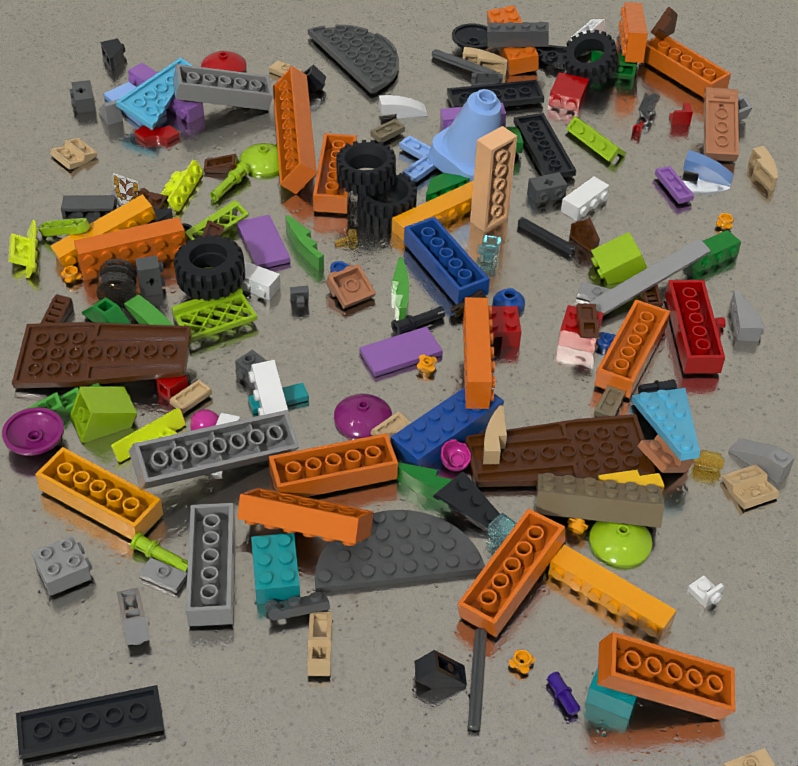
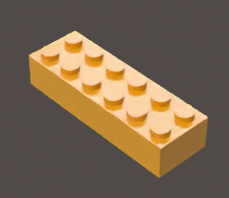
M64 447L35 474L39 490L131 540L138 532H142L145 535L163 515L160 498L145 490H140L138 486Z

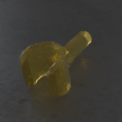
M355 229L349 230L348 236L334 241L335 245L347 241L351 243L357 242V231Z

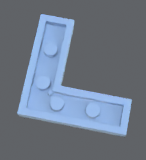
M408 136L399 142L400 149L419 159L402 171L404 178L408 176L411 178V181L416 183L437 168L429 160L430 146L412 136Z

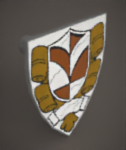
M112 172L113 191L110 192V195H115L118 205L123 206L137 198L139 181Z

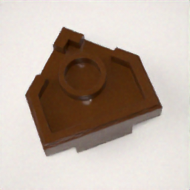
M668 7L651 30V33L659 40L673 34L678 14Z
M590 217L571 224L570 238L590 253H592L591 250L599 247L600 238Z

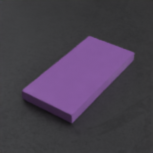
M270 215L246 219L237 223V228L254 265L268 268L290 263V256Z
M427 326L359 347L360 354L375 377L419 363V356L422 354L430 357L443 355L442 348Z

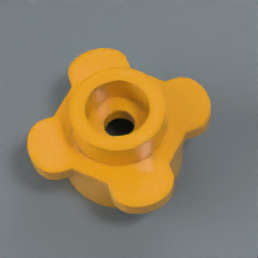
M722 213L717 217L716 225L718 227L727 229L733 227L734 219L732 215Z
M67 266L61 272V276L65 278L66 283L82 278V274L78 272L76 266Z
M424 354L420 355L417 368L423 373L434 372L437 358Z
M569 518L567 521V529L576 534L583 535V532L588 529V525L582 519Z
M516 650L513 659L509 660V666L517 668L523 674H527L531 664L535 663L534 656L526 650Z

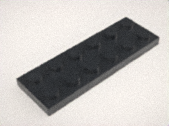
M537 80L447 88V96L452 108L463 107L472 93L482 89L494 92L504 107L544 103V95Z
M544 113L514 117L513 123L519 129L522 139L542 176L558 172L562 177L576 176V169Z
M157 685L16 713L20 759L164 730Z

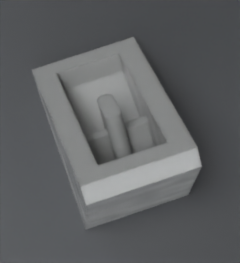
M117 100L104 103L98 110L107 125L123 121L121 109L116 106Z

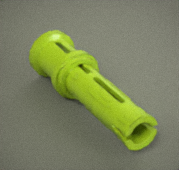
M243 162L238 163L237 167L228 173V177L210 192L211 199L218 201L234 184H239L244 176L249 175V167Z
M138 532L132 539L130 544L132 550L137 549L144 553L147 558H155L167 565L186 573L188 572V561L161 547L158 541H152L144 537L142 532Z

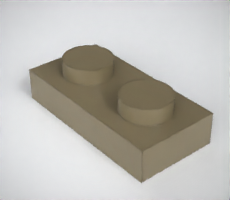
M393 119L371 130L370 136L376 141L383 143L405 132V126L396 119Z
M608 385L594 410V416H615L625 397L626 391Z

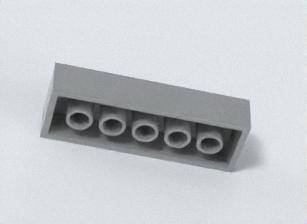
M176 64L173 84L175 98L178 100L258 110H269L273 93L270 79L267 75Z
M233 503L191 505L186 592L188 626L233 624L235 512Z

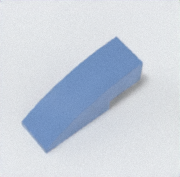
M688 150L683 170L698 173V179L726 186L731 185L734 174L726 167L710 157Z

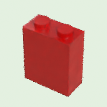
M559 72L550 91L548 105L579 112L587 93L589 79Z

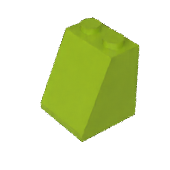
M630 232L591 250L594 256L591 260L595 268L599 267L597 272L601 279L605 278L607 284L625 282L647 269L644 258Z
M80 387L70 413V418L81 443L131 428L134 419L137 417V410L134 408L125 387Z

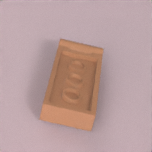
M705 87L704 155L713 160L736 162L739 156L738 89Z

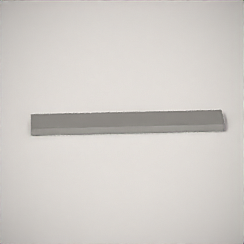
M699 238L590 301L589 304H596V311L603 312L606 315L707 256L711 250Z

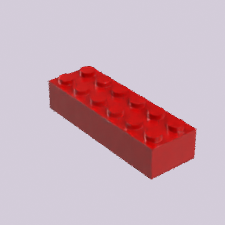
M668 280L665 298L668 310L670 311V319L684 374L721 373L725 354L705 281Z

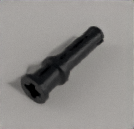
M439 306L415 316L407 315L404 319L393 320L391 322L392 330L396 336L408 330L414 331L417 326L444 318L445 312L438 314V312L444 311V308Z

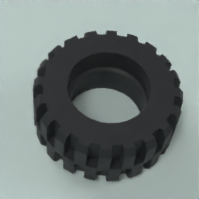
M220 235L198 236L194 240H188L175 254L174 268L177 284L181 291L190 297L193 296L194 299L210 301V299L220 300L221 297L226 298L230 293H235L245 280L246 274L242 249L236 242L231 241L227 237L222 238Z

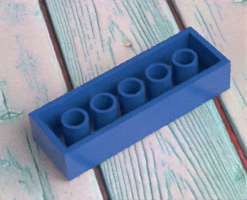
M435 216L404 227V244L456 305L462 301V298L469 297L479 289L483 291L481 295L483 293L485 296L488 295L489 277Z
M465 387L391 436V445L396 458L405 464L429 468L441 459V448L445 442L456 439L458 442L464 443L468 435H475L486 428L499 406H503L504 400L494 393V401H490L489 409H465Z

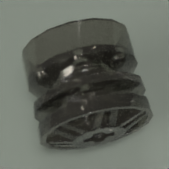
M123 259L105 261L99 269L96 290L98 299L101 300L106 297L119 307H125L124 303L136 295L137 270L134 265Z

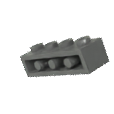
M549 22L488 23V47L549 46Z

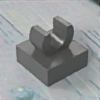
M308 285L290 287V301H296L297 308L304 307V300H309Z

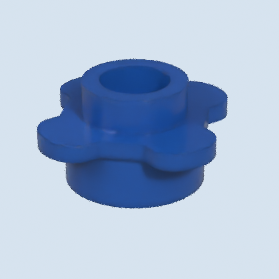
M600 332L597 344L602 349L608 350L616 335Z

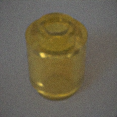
M702 449L699 458L694 459V466L701 470L718 473L719 469H723L725 458L721 457V453Z

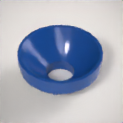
M513 288L503 289L494 295L492 305L517 306L518 313L520 314L525 308V298ZM506 294H510V295H514V297H513V298H508V297H506L505 295H506Z

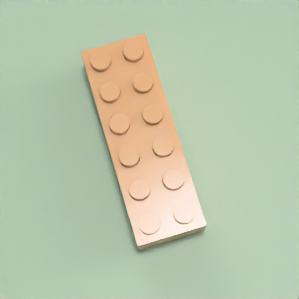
M503 126L477 139L470 222L483 232L506 220L509 216L517 135Z

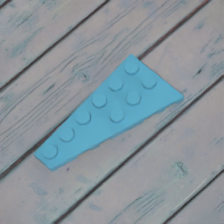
M180 57L117 100L116 106L153 130L175 97L173 76L176 64L192 65Z
M685 388L658 390L657 392L650 393L642 392L632 395V403L680 461L699 458L700 449Z

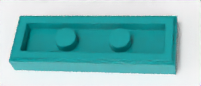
M304 383L282 387L287 406L309 400ZM254 395L248 396V402L253 414L258 413V408H260L259 401H255Z

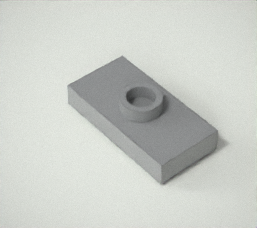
M582 282L577 298L592 301L611 289Z
M150 557L139 572V577L178 593L187 580V573Z

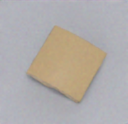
M80 138L65 140V146L52 148L50 155L70 170L88 163L98 155V152Z
M756 464L722 475L726 488L744 510L779 498V490L767 481L768 474Z

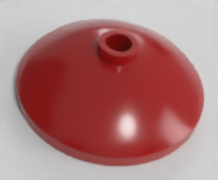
M217 51L206 56L201 62V67L245 72L247 63L238 53Z

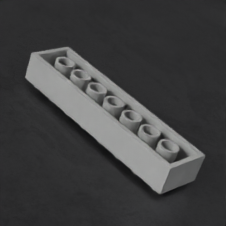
M288 410L137 442L130 448L129 455L139 488L143 490L267 461L269 456L293 452L300 446Z

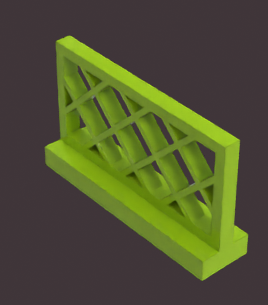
M241 287L235 293H230L228 297H221L220 300L210 299V301H204L203 299H193L171 307L175 324H178V326H189L192 330L199 331L192 335L191 342L258 320L256 313L243 295ZM230 310L238 311L236 315L229 313ZM242 312L248 313L250 316L243 317L241 314ZM213 315L221 317L219 321L211 318ZM225 318H228V319H232V320H233L232 322H229V323L223 322V321L225 320ZM196 321L204 322L202 326L194 325ZM208 324L216 325L214 328H207Z

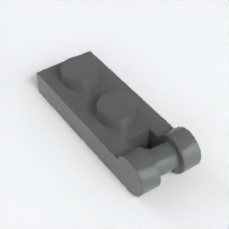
M313 592L309 596H294L280 602L270 599L266 602L265 607L269 618L276 621L329 610L330 604L325 592Z

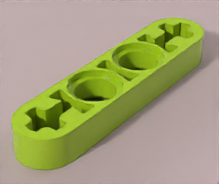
M86 218L46 221L39 225L38 229L42 236L81 234L91 226Z

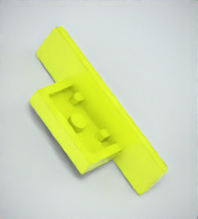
M192 160L186 170L174 172L161 192L162 195L168 196L167 201L175 212L181 210L204 173L196 160Z
M32 220L29 226L27 237L11 234L9 238L8 262L26 266V278H30L31 274L35 273L37 269L35 260L38 251L35 249L38 244V239H36L38 228H36L35 220Z
M176 408L113 443L111 447L117 461L122 462L130 457L129 450L134 443L177 434L175 431L186 425L181 410Z

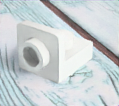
M702 576L690 584L687 591L706 608L712 603L714 605L722 599L724 585L720 583L715 586L705 576Z

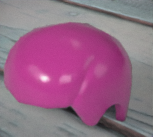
M209 409L197 411L191 418L190 430L215 426L219 415Z
M456 439L445 442L441 448L442 464L452 471L459 472L466 469L471 461V452L467 445L458 442Z

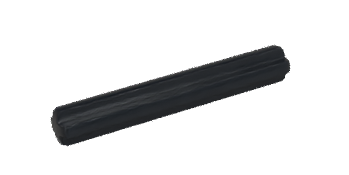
M524 217L518 220L517 225L569 255L575 253V245Z

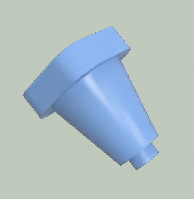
M482 89L472 93L452 124L434 136L429 151V160L443 173L470 178L469 182L474 180L477 139L501 127V103L494 92Z

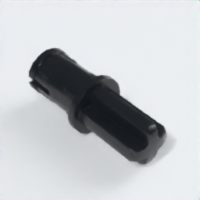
M674 379L660 382L655 380L654 383L639 385L638 393L677 389V384Z

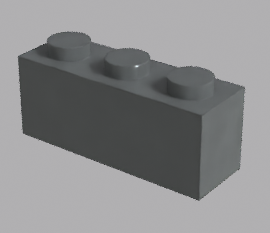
M63 195L61 205L63 220L86 218L88 222H94L117 209L115 195Z

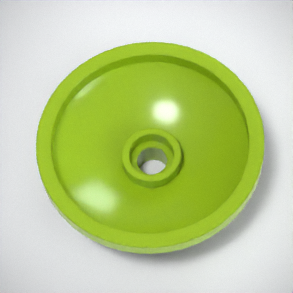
M254 144L246 148L240 155L239 161L249 167V174L266 177L279 173L278 150L275 144Z
M597 521L590 531L589 543L593 553L608 565L619 568L634 567L643 563L651 553L652 537L645 526Z

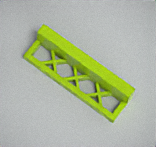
M576 116L573 117L566 130L611 163L617 154L623 157L626 155L624 150Z
M234 200L185 231L186 242L190 239L194 240L195 237L202 236L208 220L224 226L222 232L224 233L247 218L249 213ZM238 211L242 214L240 216H235ZM229 220L228 224H222L225 221Z

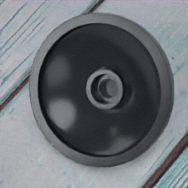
M476 23L457 26L452 31V40L463 49L464 47L485 50L489 48L487 38L488 27Z

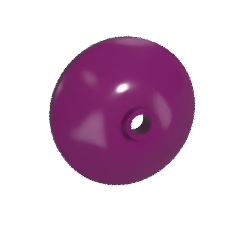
M366 393L354 394L338 403L334 411V422L339 431L344 435L360 439L372 436L370 434L371 430L391 417L392 411L387 402L378 396Z
M41 407L28 408L15 413L6 421L2 430V438L7 448L12 452L20 455H38L49 451L60 442L64 434V425L61 417L50 409Z

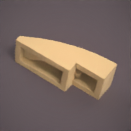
M464 47L463 59L500 72V74H506L507 59L488 51Z
M764 146L752 148L749 162L754 166L753 173L771 191H774L778 179V171L773 157Z
M499 406L488 423L484 439L483 464H499L500 449H505L507 432L503 406Z
M332 612L310 613L307 660L308 676H330Z

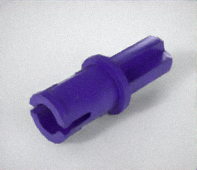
M559 672L551 673L546 680L553 688L556 699L561 701L568 714L575 715L580 711V706L571 693V687L565 684Z

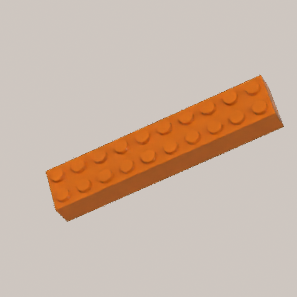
M291 66L274 84L273 98L280 185L297 194L316 176L317 169L307 75Z

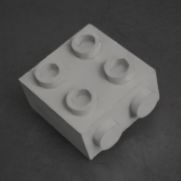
M74 536L32 551L36 568L49 596L91 580L90 570L93 569L88 557L84 558V548L81 542H76Z

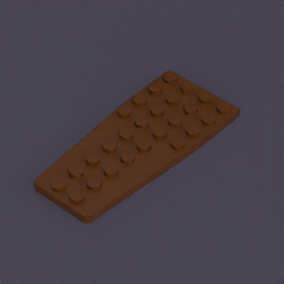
M91 322L27 324L12 386L13 388L74 387L97 383L107 384L182 377L186 374L192 331L189 326Z
M636 414L582 418L506 430L505 449H500L499 464H483L485 433L468 435L465 440V444L471 452L469 464L473 482L477 487L537 486L538 474L552 473L555 476L571 475L581 479L591 477L598 480V475L638 470L640 476L656 474L652 461L638 447L640 441L645 439Z

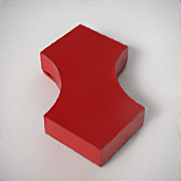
M170 125L160 128L154 127L153 130L143 126L134 131L135 136L144 143L161 141L167 144L180 137V132Z

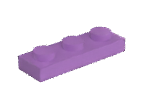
M671 166L655 170L656 177L678 204L693 201L694 194Z

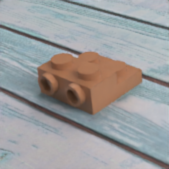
M359 264L349 265L339 272L334 271L327 277L326 285L333 297L338 298L343 309L376 295L375 290Z
M659 434L654 440H641L638 444L639 449L662 473H686L694 462L693 459L680 461Z

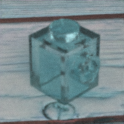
M484 235L482 244L478 245L477 254H480V262L497 264L501 237Z
M501 513L489 524L487 537L496 546L500 547L517 523L504 513Z

